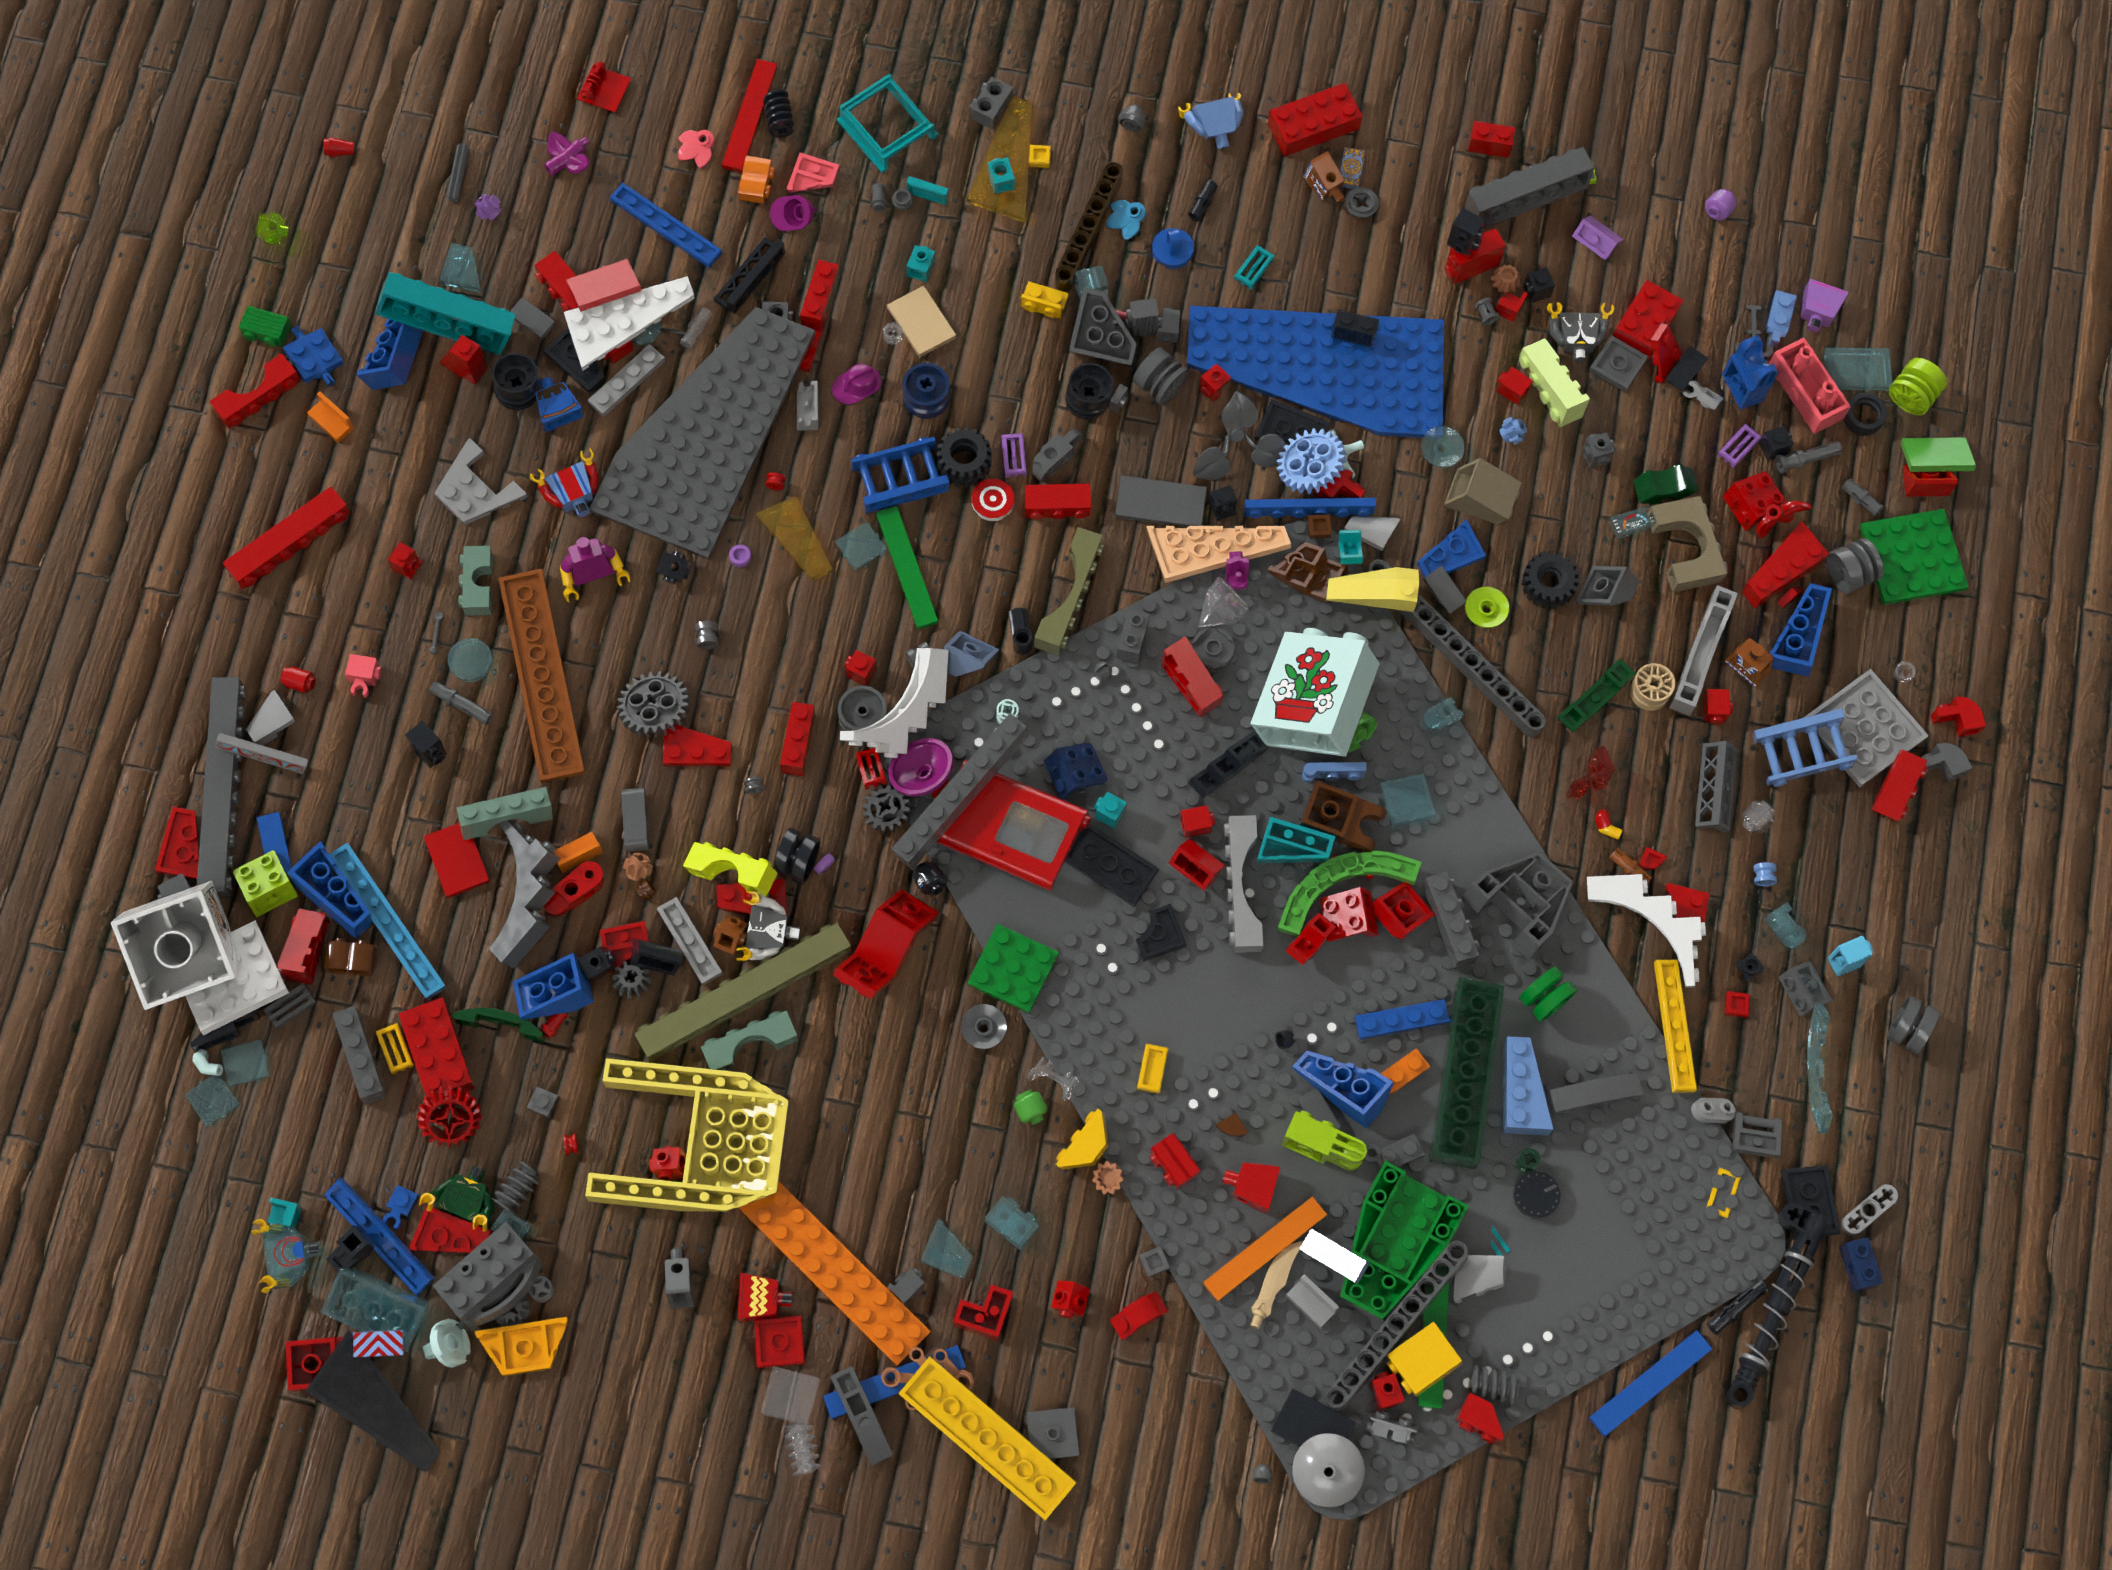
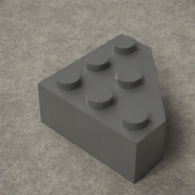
M1084 288L1069 352L1133 368L1138 348L1134 339L1105 292Z

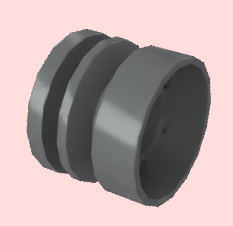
M1160 347L1151 352L1140 364L1133 376V382L1143 391L1150 390L1149 396L1153 399L1156 398V402L1162 406L1168 403L1181 390L1189 377L1190 371L1182 367V364L1178 361L1172 363L1173 357Z
M1866 538L1852 542L1847 547L1842 546L1829 552L1826 558L1829 575L1835 586L1844 594L1858 590L1863 585L1882 579L1884 574L1881 557L1875 546Z

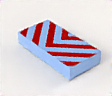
M403 1330L353 1332V1357L403 1355Z

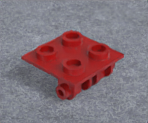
M598 61L592 66L577 100L616 113L631 78L606 70L605 64Z

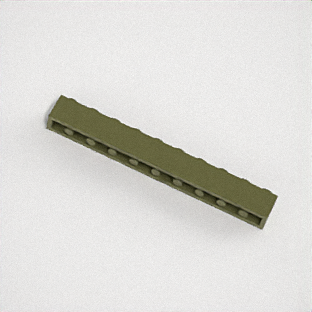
M838 923L834 925L828 924L820 929V933L802 938L798 945L782 949L776 957L765 958L754 969L747 968L739 974V977L723 981L719 988L703 992L699 995V999L681 1004L677 1011L661 1015L655 1023L642 1025L638 1028V1032L634 1033L648 1061L652 1062L851 953V945Z

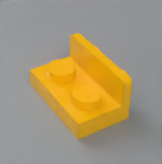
M1028 281L1025 292L1021 296L1020 307L1029 312L1043 313L1049 318L1056 317L1061 319L1069 293Z

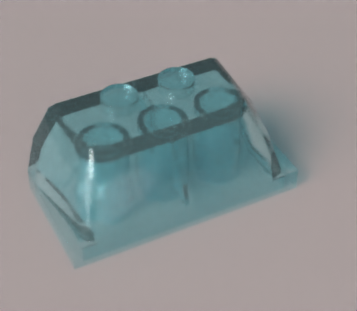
M340 1268L320 1313L361 1332L403 1330V1351L407 1352L429 1304L424 1299L366 1272L352 1268Z

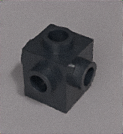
M664 551L655 573L664 576V581L675 584L676 581L681 582L683 578L687 579L691 567L688 566L689 560L685 559L686 555L673 551V554ZM672 564L677 566V571L671 569Z

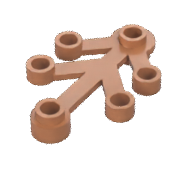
M919 1347L910 1349V1359L917 1362L921 1367L927 1360L924 1357L923 1350ZM936 1349L933 1352V1359L941 1363L956 1379L964 1377L966 1379L965 1386L971 1391L974 1386L972 1374L966 1370H958L947 1357L945 1350ZM914 1350H919L921 1352V1355L918 1359H914L912 1357V1352ZM941 1351L944 1353V1359L939 1361L936 1359V1354ZM888 1367L883 1370L881 1380L884 1385L895 1387L898 1383H908L914 1374L899 1373L896 1368ZM889 1372L895 1374V1379L893 1381H888L886 1379V1375ZM905 1400V1405L909 1410H916V1408L910 1407Z

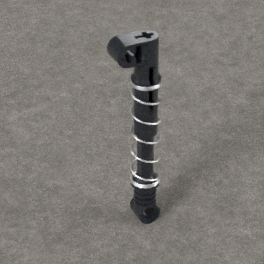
M1798 1203L1787 1204L1778 1215L1780 1225L1797 1234L1792 1247L1785 1252L1786 1261L1784 1264H1780L1783 1268L1776 1284H1772L1774 1288L1767 1304H1763V1306L1769 1309L1763 1325L1754 1323L1756 1327L1760 1328L1754 1345L1745 1344L1752 1350L1750 1353H1741L1739 1358L1740 1369L1737 1370V1374L1734 1377L1736 1380H1733L1726 1392V1401L1734 1409H1743L1752 1402L1755 1392L1754 1388H1757V1383L1760 1381L1759 1377L1767 1373L1770 1364L1765 1358L1768 1350H1774L1779 1346L1774 1338L1776 1330L1787 1328V1323L1783 1316H1788L1790 1310L1796 1308V1296L1799 1290L1805 1286L1803 1280L1807 1271L1814 1266L1815 1260L1813 1257L1829 1223L1828 1218ZM1790 1212L1794 1213L1795 1219L1793 1221L1790 1220ZM1804 1215L1805 1218L1801 1227L1797 1226L1800 1220L1798 1218ZM1807 1244L1803 1255H1801L1804 1245ZM1793 1273L1794 1276H1793L1792 1280L1790 1281L1789 1279H1790V1277H1791V1274ZM1782 1319L1785 1323V1327L1778 1328L1780 1321ZM1772 1340H1774L1776 1347L1769 1348ZM1735 1390H1740L1744 1393V1402H1739L1735 1399Z

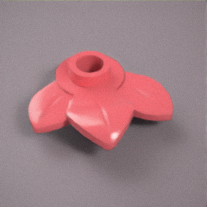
M688 130L679 136V140L683 145L679 149L678 159L680 161L695 159L697 166L700 169L703 168L712 157L711 148L715 142L713 134L708 130H700L698 132ZM703 137H706L705 142H701Z

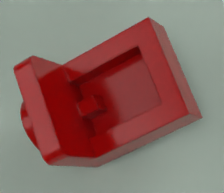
M1215 364L1201 376L1200 391L1205 397L1211 398L1215 402L1221 396L1222 387L1230 381L1231 377L1218 364Z

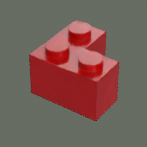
M991 1284L983 1307L960 1300L953 1320V1327L998 1341L1013 1298V1291Z

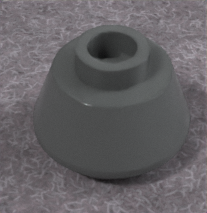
M1138 105L1127 106L1118 116L1120 125L1128 131L1138 132L1145 127V113Z

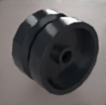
M789 828L780 843L774 860L773 869L778 873L777 876L785 878L791 872L792 881L804 885L815 865L821 845V838L807 835L803 839L802 831Z

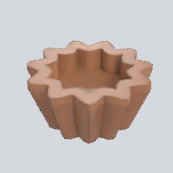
M1503 265L1494 270V275L1491 277V280L1494 282L1492 287L1498 288V292H1515L1516 287L1520 286L1519 280L1521 276L1516 267Z
M1106 1161L1104 1165L1098 1164V1169L1093 1171L1095 1177L1092 1181L1096 1183V1190L1101 1189L1103 1194L1108 1192L1114 1194L1117 1189H1121L1122 1181L1125 1178L1122 1176L1123 1171L1116 1163L1112 1164Z

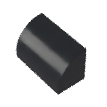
M635 939L632 943L631 965L674 976L682 964L681 950L640 939Z

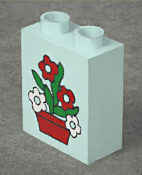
M1306 628L1303 634L1284 633L1250 723L1266 746L1346 757L1380 664L1369 648V641L1365 637L1352 632L1345 633L1342 638L1328 637L1326 633L1315 628Z

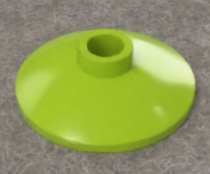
M1480 587L1469 594L1465 603V610L1468 618L1475 625L1482 628H1494L1506 620L1509 613V603L1505 595L1498 589ZM1488 608L1490 612L1485 613L1482 609Z

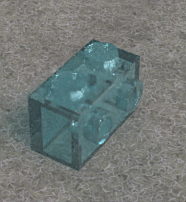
M1002 1196L985 1216V1223L1022 1251L1039 1230L1038 1219L1029 1212L1026 1214L1019 1209L1020 1205L1011 1197L1006 1199Z

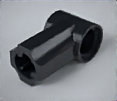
M1022 607L1014 608L1008 611L1013 649L1017 654L1025 655L1032 650L1033 642L1028 611ZM1021 639H1025L1028 642L1019 643L1018 641Z

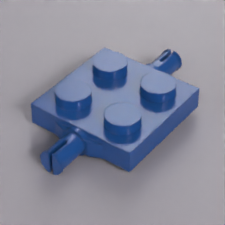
M296 326V329L293 327L291 331L297 339L284 346L283 349L304 383L306 384L317 378H323L328 387H331V384L334 385L336 381L330 373L335 368L343 365V360L322 328L304 335L299 326Z

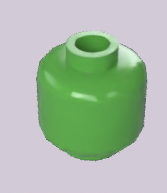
M1030 1089L1015 1097L1017 1101L1013 1107L1022 1123L1031 1122L1033 1126L1044 1120L1043 1115L1048 1111V1107L1039 1092H1033Z

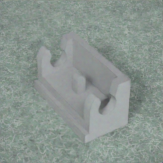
M811 381L809 387H805L803 382H800L798 385L799 390H797V431L819 430L818 381Z

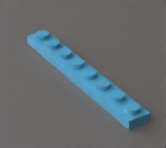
M346 843L329 855L333 858L341 873L344 874L348 883L369 910L372 921L426 1000L446 988L445 984L349 844Z

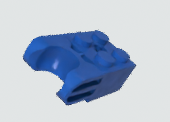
M1759 335L1743 340L1740 343L1736 353L1730 356L1722 373L1740 410L1763 402L1778 375V370L1774 363L1768 365L1764 358V344Z

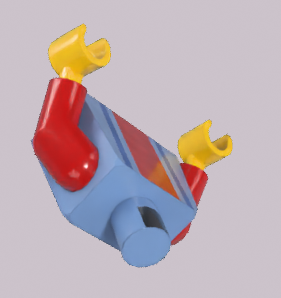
M590 449L591 456L589 458L583 457L582 450L580 452L581 458L586 461L585 465L582 461L545 477V481H543L544 472L537 469L540 473L538 480L530 473V479L538 483L537 488L546 502L556 508H563L565 512L575 510L578 517H584L590 513L587 504L593 502V494L597 492L599 481L595 462H592L594 456L592 449Z

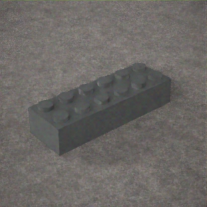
M1584 147L1570 149L1561 156H1552L1543 163H1534L1525 170H1517L1504 178H1495L1486 185L1473 187L1468 192L1465 209L1485 219L1483 228H1487L1587 189L1594 166Z

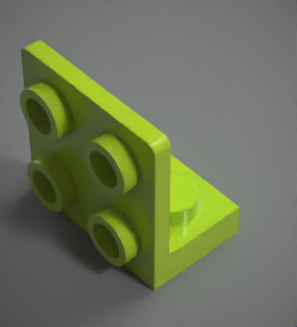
M274 850L233 870L243 895L256 917L298 897Z

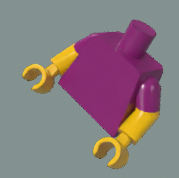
M581 537L577 540L576 545L570 546L568 548V556L564 558L560 566L563 586H566L564 590L565 599L569 602L568 596L571 593H574L576 600L579 599V595L572 584L578 586L614 574V570L617 571L616 577L620 586H622L620 579L622 576L627 577L630 583V575L628 571L623 570L622 567L624 565L617 551L606 544H601L597 538L589 540L586 537Z

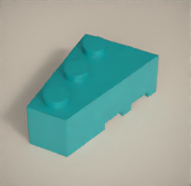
M1270 817L1256 863L1326 862L1329 859L1335 836Z

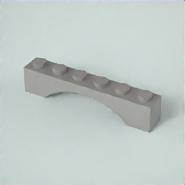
M1718 585L1713 591L1671 701L1670 709L1690 716L1696 707L1712 657L1738 593Z
M1256 815L1229 816L1227 824H1224V837H1228V845H1225V859H1229L1230 867H1226V880H1230L1231 888H1227V901L1232 902V910H1228V922L1233 924V932L1229 933L1230 946H1234V953L1262 952V923L1255 917L1248 906L1242 887L1243 863L1257 840Z

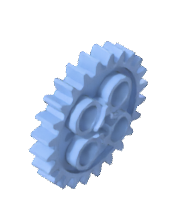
M1313 428L1311 434L1304 430V436H1300L1297 433L1295 441L1289 439L1290 445L1283 446L1285 452H1279L1281 459L1277 460L1279 476L1284 481L1286 487L1290 486L1292 491L1298 489L1300 494L1305 489L1310 494L1314 488L1318 493L1321 486L1328 489L1327 483L1335 484L1333 478L1341 477L1338 471L1345 470L1343 464L1347 462L1345 458L1347 453L1337 435L1333 436L1331 431L1325 433L1324 429L1317 433L1315 428Z

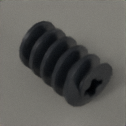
M782 89L771 91L763 98L769 133L776 138L787 137L794 133L792 128L794 121L792 120L793 115L789 105V95L786 90Z

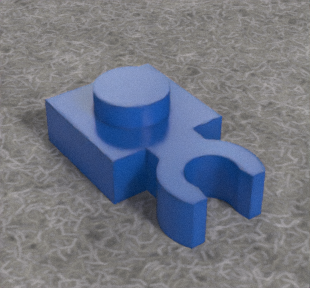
M397 1185L386 1205L392 1210L383 1217L382 1221L387 1225L390 1219H396L393 1228L399 1230L402 1225V1215L410 1216L419 1195Z

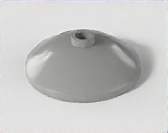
M1324 1433L1311 1437L1300 1446L1294 1457L1292 1473L1295 1485L1304 1498L1318 1506L1337 1507L1349 1502L1357 1495L1364 1481L1365 1466L1361 1453L1350 1440L1337 1434ZM1331 1467L1334 1471L1333 1474L1326 1476L1324 1474L1325 1468Z

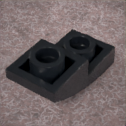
M1691 346L1665 380L1683 392L1689 385V382L1706 363L1708 357Z

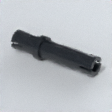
M1758 1279L1731 1304L1721 1308V1312L1707 1323L1709 1330L1713 1334L1718 1335L1727 1325L1735 1323L1738 1320L1737 1317L1768 1292L1767 1286Z

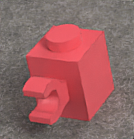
M350 654L345 675L348 681L353 683L351 694L355 696L358 689H363L362 695L364 698H367L369 695L367 685L376 686L377 679L380 680L382 675V667L377 658Z

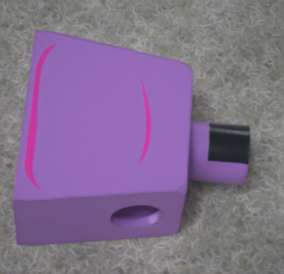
M1809 279L1804 289L1801 318L1809 321L1807 329L1816 333L1820 331L1821 326L1829 327L1848 295V291Z

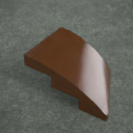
M1307 542L1300 545L1294 552L1284 556V560L1273 567L1271 565L1268 568V573L1281 582L1326 604L1329 603V601H1326L1328 580L1345 576L1348 571L1347 565L1327 559L1325 548Z

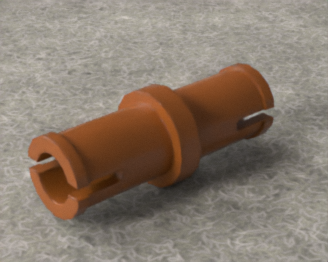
M1619 847L1609 856L1610 859L1624 870L1623 873L1625 875L1642 874V880H1647V883L1652 878V876L1637 865L1638 862L1635 859L1629 858Z

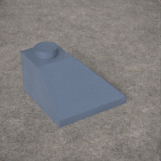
M959 631L944 647V650H948L947 675L957 677L984 668L995 657L999 649Z

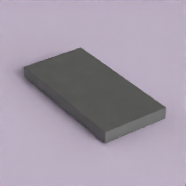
M1121 475L1115 518L1187 528L1188 526H1202L1207 487Z

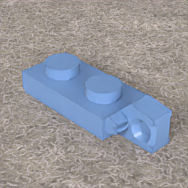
M1778 290L1775 291L1765 329L1766 333L1771 334L1768 345H1773V347L1777 348L1780 338L1786 337L1796 295Z

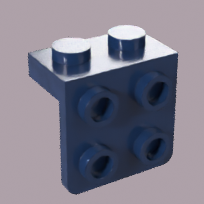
M1091 743L1057 748L1044 760L1046 769L1062 800L1068 799L1079 788L1101 785L1108 780Z

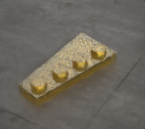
M796 496L756 513L757 518L766 525L770 533L781 542L785 550L795 558V561L812 580L833 572Z

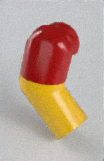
M1604 809L1599 810L1595 815V822L1599 832L1618 840L1622 829L1612 826L1608 811Z

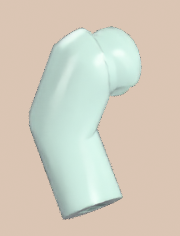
M200 1049L194 1053L193 1063L200 1073L214 1076L222 1074L223 1066L209 1063L207 1060L209 1055L206 1050Z

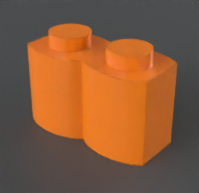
M746 156L738 190L739 200L764 204L765 199L770 197L771 185L768 184L770 179H774L775 167L772 166L770 159Z

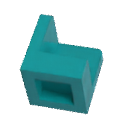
M270 1198L269 1203L273 1206L268 1224L295 1231L302 1208L297 1203Z

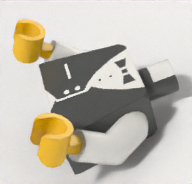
M746 891L752 894V900L743 901L746 904L752 905L746 947L736 949L742 950L744 956L743 958H736L737 961H746L748 959L764 960L767 957L778 954L781 948H785L786 939L799 941L801 927L789 926V916L786 915L785 909L774 899L758 895L754 891Z

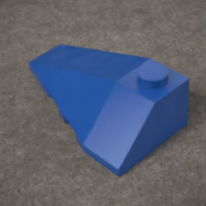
M1306 1051L1292 1066L1299 1075L1313 1087L1318 1088L1320 1093L1348 1117L1366 1129L1382 1112L1394 1085L1391 1080L1376 1070L1355 1067V1064L1349 1062L1344 1064L1334 1061L1331 1057L1311 1051Z

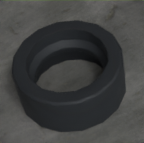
M1861 393L1851 398L1848 402L1851 407L1843 419L1846 427L1851 432L1860 436L1875 434L1880 430L1887 417V408L1884 402L1878 396L1871 393ZM1857 405L1871 407L1877 415L1876 422L1873 424L1859 422L1853 414L1854 407Z

